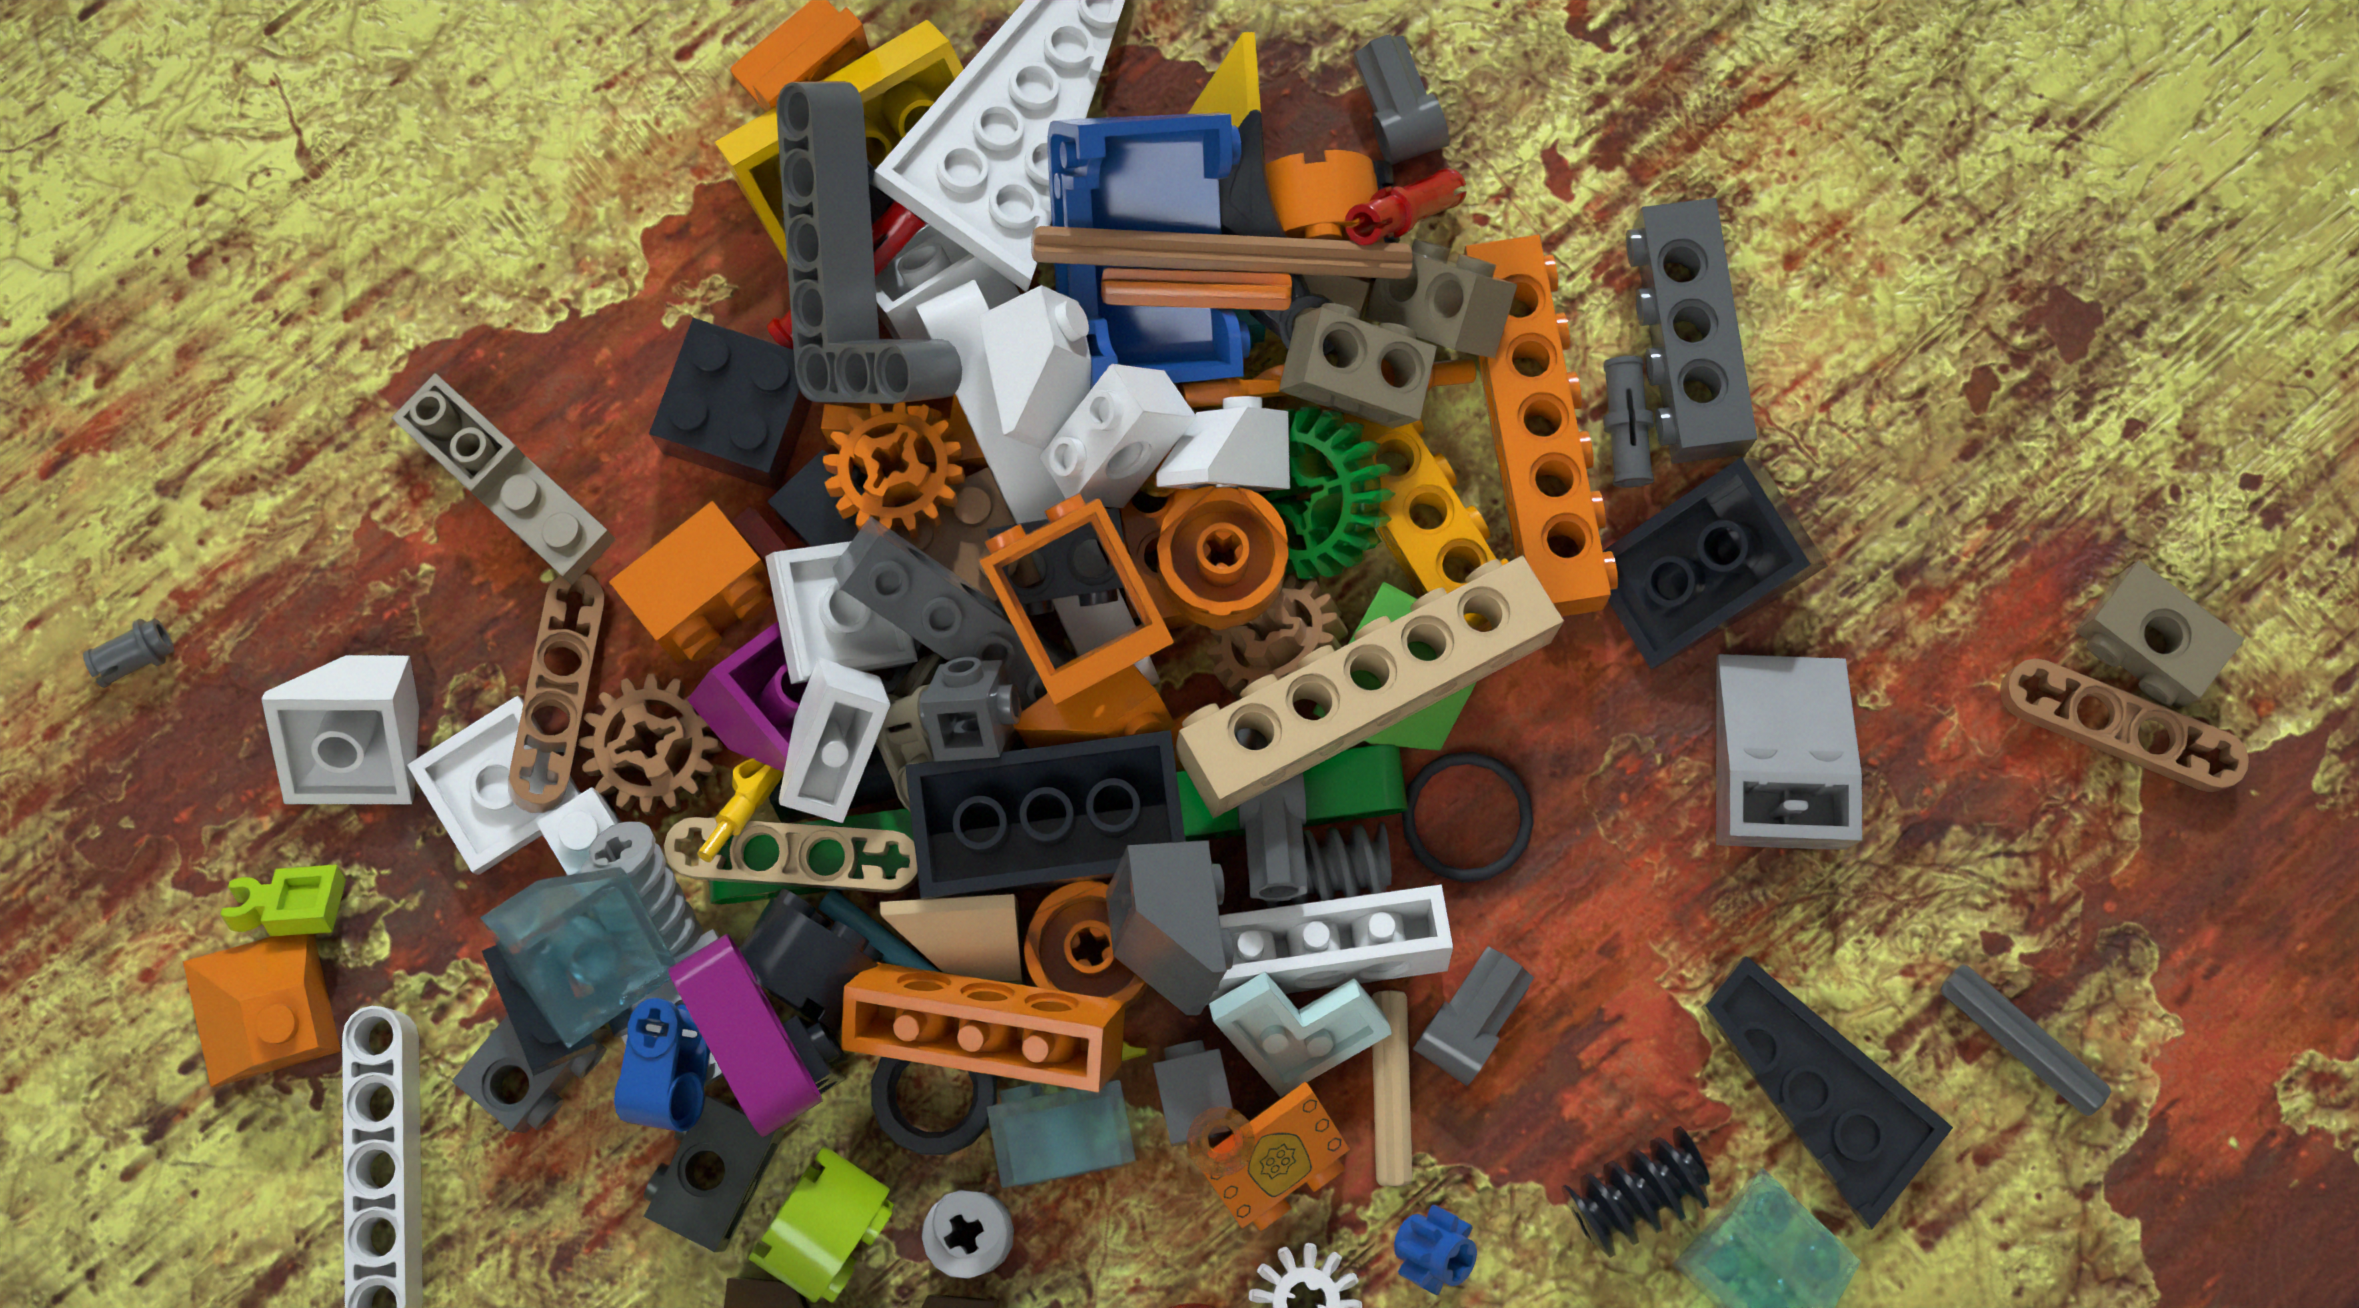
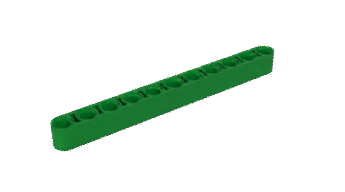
M1377 745L1346 749L1303 772L1306 825H1302V828L1390 816L1409 810L1399 746ZM1177 772L1186 842L1245 835V830H1239L1237 807L1213 819L1187 772ZM907 808L846 816L843 823L830 819L794 823L896 831L905 834L914 841L911 812ZM731 835L727 840L728 846L723 845L717 855H722L726 858L722 870H731L733 868L730 858V846L734 835ZM758 835L750 839L743 852L744 861L751 870L766 871L773 867L778 861L780 854L776 839L768 835ZM831 839L821 840L816 843L809 854V865L812 871L822 876L838 872L845 860L844 848L838 841ZM867 841L855 842L858 863L852 879L864 878L862 865L881 867L885 871L887 880L896 879L898 869L909 868L910 858L903 857L899 853L898 845L896 844L889 845L888 853L885 856H868L863 852ZM708 880L710 904L714 905L775 899L783 888L796 896L832 890L826 888Z

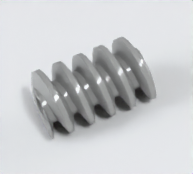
M623 822L611 825L595 838L590 845V856L582 864L579 876L584 886L591 889L590 896L594 905L601 908L600 914L605 925L612 928L611 934L615 943L622 946L621 953L626 963L634 967H644L678 957L687 952L698 942L703 929L699 921L696 920L689 902L686 901L679 883L676 882L671 867L666 863L660 846L655 843L656 839L650 827L641 822Z
M960 1190L944 1195L941 1200L932 1206L924 1220L922 1241L927 1257L937 1269L951 1277L971 1278L991 1272L1005 1261L1013 1246L1014 1227L1011 1213L1000 1200L987 1193ZM962 1218L967 1223L980 1222L983 1226L984 1232L975 1238L979 1248L976 1251L971 1245L958 1246L955 1236L963 1230L960 1222Z

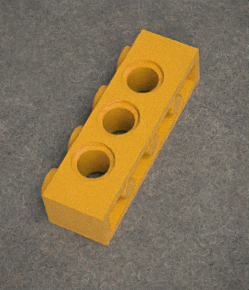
M1344 413L1345 423L1358 422L1364 425L1361 443L1374 440L1381 444L1373 456L1375 465H1377L1376 459L1388 452L1399 453L1409 462L1410 470L1400 476L1386 474L1380 477L1381 488H1387L1396 494L1391 500L1380 503V508L1392 520L1386 526L1376 528L1418 598L1437 588H1444L1448 594L1467 584L1456 583L1445 575L1442 564L1446 560L1453 557L1464 558L1473 565L1474 569H1477L1481 565L1496 559L1486 542L1491 535L1483 517L1473 505L1465 508L1453 490V487L1458 483L1450 464L1440 452L1432 455L1420 437V434L1425 432L1421 419L1392 429ZM1418 505L1433 506L1440 512L1443 523L1435 529H1422L1413 523L1409 511ZM1506 558L1500 560L1502 565L1509 562ZM1477 613L1464 615L1466 623L1474 630L1487 632L1492 629L1490 622L1484 616Z

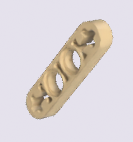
M685 818L671 828L667 833L664 843L665 857L670 866L685 877L697 880L896 893L903 892L912 887L919 879L914 841L903 833L889 830L748 821L741 834L734 836L732 839L730 858L733 868L731 870H722L726 858L722 855H716L710 863L699 858L698 865L691 866L690 857L680 852L681 843L692 842L694 832L702 831V839L706 841L718 826L715 818ZM758 835L772 836L779 845L780 854L778 861L766 871L751 870L744 861L743 852L746 844L750 839ZM831 839L838 841L845 851L843 866L838 872L828 876L814 873L809 865L810 850L821 840ZM867 841L863 852L868 856H885L888 853L889 845L896 844L898 845L899 853L903 857L910 858L909 868L898 869L896 879L887 880L885 871L881 867L862 865L864 878L852 879L858 863L855 842Z

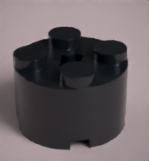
M783 888L776 899L771 898L739 947V950L750 966L758 983L769 994L814 1022H820L823 1027H828L840 1036L843 1021L844 986L860 972L877 967L879 965L877 962L880 963L885 955L869 945L870 941L837 920L831 930H828L832 924L830 921L816 913V908Z

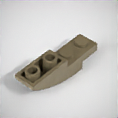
M436 373L391 417L571 585L616 540L602 524L526 457L514 443Z

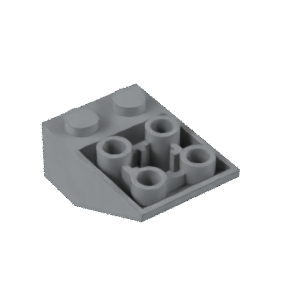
M1718 654L1716 670V845L1846 850L1862 841V773L1846 659Z

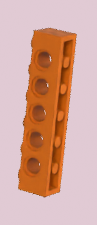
M1540 234L1466 245L1463 255L1495 264L1496 268L1493 276L1517 284L1513 300H1520L1526 303L1532 310L1531 315L1522 318L1513 317L1508 314L1495 358L1477 355L1515 557L1524 556L1561 617L1602 611L1611 595L1610 590L1617 589L1618 575L1613 553L1611 551H1602L1598 529L1605 528V508L1600 491L1591 492L1586 469L1593 468V448L1589 432H1579L1575 409H1581L1582 406L1581 387L1576 371L1567 372L1563 351L1570 348V334L1565 313L1555 314L1551 292L1558 291V273L1554 256L1552 254H1543ZM1520 358L1534 359L1542 366L1544 373L1535 377L1524 376L1515 369L1513 362ZM1533 416L1544 417L1554 425L1556 432L1545 437L1534 435L1526 428L1524 421ZM1545 475L1558 477L1566 485L1568 493L1559 497L1547 496L1537 487L1536 479ZM1555 535L1568 536L1578 545L1579 554L1571 558L1559 557L1550 550L1547 540Z

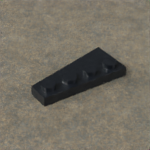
M1744 956L1701 1008L1865 1229L1872 1230L1953 1127L1750 958Z

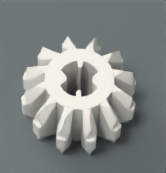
M1306 1243L1304 1245L1303 1266L1296 1267L1291 1251L1287 1247L1280 1248L1278 1250V1257L1286 1269L1285 1273L1279 1276L1270 1266L1264 1263L1257 1269L1262 1278L1275 1284L1272 1292L1262 1289H1251L1249 1291L1250 1301L1271 1303L1272 1308H1288L1286 1303L1287 1297L1295 1298V1295L1289 1291L1297 1283L1304 1282V1285L1309 1290L1321 1289L1324 1301L1323 1304L1315 1303L1317 1308H1362L1361 1301L1356 1299H1340L1339 1295L1340 1291L1352 1288L1358 1283L1356 1274H1345L1335 1281L1330 1278V1275L1336 1270L1342 1259L1336 1252H1332L1327 1256L1320 1270L1314 1268L1317 1249L1313 1243Z

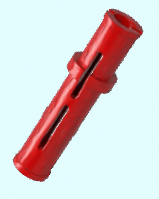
M1445 168L1404 187L1396 186L1391 189L1390 186L1380 189L1372 195L1370 201L1357 204L1349 209L1345 216V221L1359 219V222L1346 227V232L1351 240L1364 246L1371 245L1383 237H1401L1410 232L1417 222L1461 204L1466 197L1467 191L1454 193V190L1466 186V181L1455 169Z

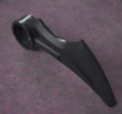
M1255 109L1249 112L1238 127L1241 139V158L1239 163L1232 165L1231 172L1227 178L1219 179L1221 235L1287 238L1279 220L1268 182L1264 155L1262 115L1259 110ZM1290 274L1292 279V301L1289 309L1285 311L1249 310V313L1256 320L1281 338L1288 350L1293 333L1292 323L1296 314L1306 308H1320L1322 304L1334 303L1324 295L1311 293L1302 274ZM1324 339L1323 353L1325 356L1335 348L1327 339Z

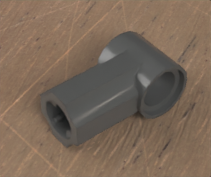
M1385 35L1369 41L1362 49L1354 52L1353 61L1374 111L1372 115L1374 132L1385 161L1390 162L1393 166L1449 146V132L1442 108L1434 94L1426 93L1404 36Z
M1489 946L1486 947L1449 1003L1444 1001L1414 1045L1413 1050L1465 1086H1468L1494 1050L1500 1039L1496 1036L1509 1015L1513 1013L1535 977L1507 955Z

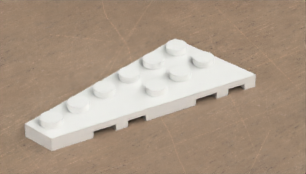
M1025 0L874 171L872 184L1018 287L1028 292L1037 265L1031 254L1032 233L1039 226H1050L1052 220L1047 155L1048 128L1050 122L1054 120L1086 118L1125 0Z

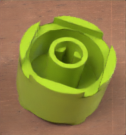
M823 1145L814 1159L824 1166L820 1171L809 1164L768 1225L769 1229L761 1241L770 1246V1248L768 1249L757 1242L748 1257L750 1261L813 1303H816L821 1296L831 1303L835 1301L855 1270L853 1266L857 1259L850 1255L859 1240L869 1246L873 1244L892 1215L893 1211L891 1209L894 1206L892 1202L886 1199L890 1191L888 1187Z

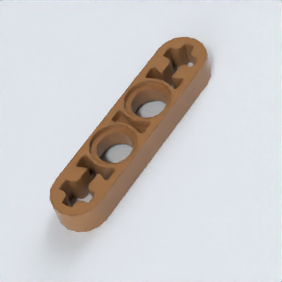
M583 573L573 585L561 575H558L550 583L546 593L508 776V793L512 801L520 809L530 813H545L554 809L562 802L569 782L604 606V592L600 583L586 573ZM570 592L583 594L582 603L586 605L582 606L579 610L575 632L563 629L567 609L566 603L563 601L568 599ZM566 647L578 655L581 666L574 674L559 676L547 669L544 663L545 655L551 649ZM544 706H555L566 713L569 719V726L564 732L555 736L542 734L532 723L533 713ZM528 745L532 749H524V746ZM537 750L543 753H550L546 778L548 781L556 783V785H545L542 794L529 792V781L520 779V776L531 777ZM557 752H564L565 755L560 756Z
M2037 658L2025 660L2008 671L2001 681L2000 695L2002 703L2016 717L2198 790L2215 792L2226 789L2242 780L2248 770L2249 757L2246 747L2239 738L2231 733L2050 661ZM2033 675H2036L2040 678L2038 688L2053 696H2058L2065 692L2066 686L2071 688L2072 691L2061 705L2060 717L2055 715L2054 712L2061 702L2048 697H2041L2030 704L2025 701L2027 690L2018 686L2019 682H2024ZM2083 697H2096L2107 706L2109 721L2103 730H2091L2085 727L2079 720L2077 707ZM2147 720L2157 721L2168 731L2170 741L2165 753L2160 755L2151 754L2140 745L2138 729L2142 722ZM2188 735L2192 736V739L2187 744ZM2217 747L2221 750L2219 760L2227 764L2228 769L2212 776L2208 773L2210 763L2202 758L2190 755L2181 759L2180 764L2176 763V760L2185 748L2204 754Z

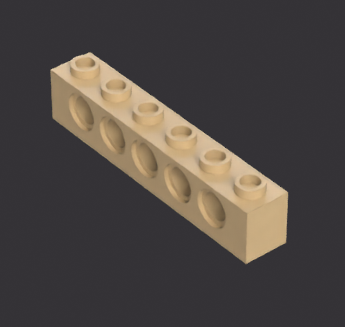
M1522 555L1504 565L1501 564L1499 559L1489 561L1466 577L1467 584L1447 594L1444 588L1434 589L1417 599L1410 606L1412 612L1393 622L1390 621L1388 616L1375 619L1355 633L1354 638L1356 641L1334 651L1331 645L1318 648L1299 661L1297 664L1299 670L1277 680L1274 674L1266 675L1244 688L1240 693L1242 699L1220 710L1217 704H1210L1188 716L1182 722L1184 728L1179 731L1174 751L1213 819L1550 644L1564 620L1524 556ZM1477 613L1484 616L1490 622L1493 630L1480 632L1472 629L1466 623L1464 615ZM1415 641L1424 642L1434 649L1437 659L1433 661L1420 660L1411 654L1407 644ZM1357 670L1369 671L1379 679L1382 687L1377 690H1364L1353 682L1350 673ZM1300 699L1313 700L1322 707L1325 717L1319 720L1305 719L1295 711L1293 703ZM1245 728L1255 729L1265 736L1268 746L1261 750L1246 749L1239 744L1235 733Z

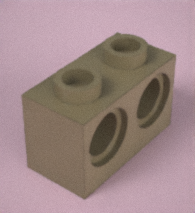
M1414 239L1410 276L1402 279L1376 278L1364 317L1379 323H1393L1413 329L1417 333V337L1452 350L1495 358L1517 284L1494 277L1496 265L1493 263L1459 254L1456 264L1447 261L1450 249Z
M1335 303L1322 304V307L1296 318L1279 391L1394 429L1420 420L1437 346L1417 340V333L1406 326L1393 323H1382L1376 326L1359 320V312L1351 307ZM1324 339L1329 340L1337 350L1338 362L1336 367L1331 365L1324 356ZM1382 359L1388 361L1393 368L1395 375L1393 386L1388 384L1382 376Z

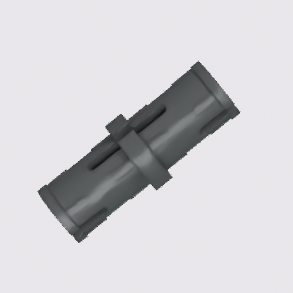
M1619 356L1605 360L1603 363L1606 373L1609 414L1603 417L1604 432L1611 434L1614 466L1613 485L1621 488L1646 486L1654 481V475L1651 470L1648 430L1654 427L1653 412L1646 410L1643 380L1644 362L1643 358L1639 356Z

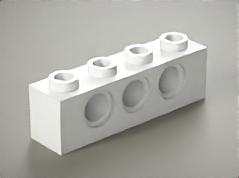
M1442 885L1220 915L1221 929L1228 928L1232 935L1234 950L1233 966L1230 970H1227L1220 981L1218 991H1214L1206 1005H1209L1211 1002L1263 972L1270 976L1284 994L1338 987L1353 978L1358 983L1448 971L1453 944Z

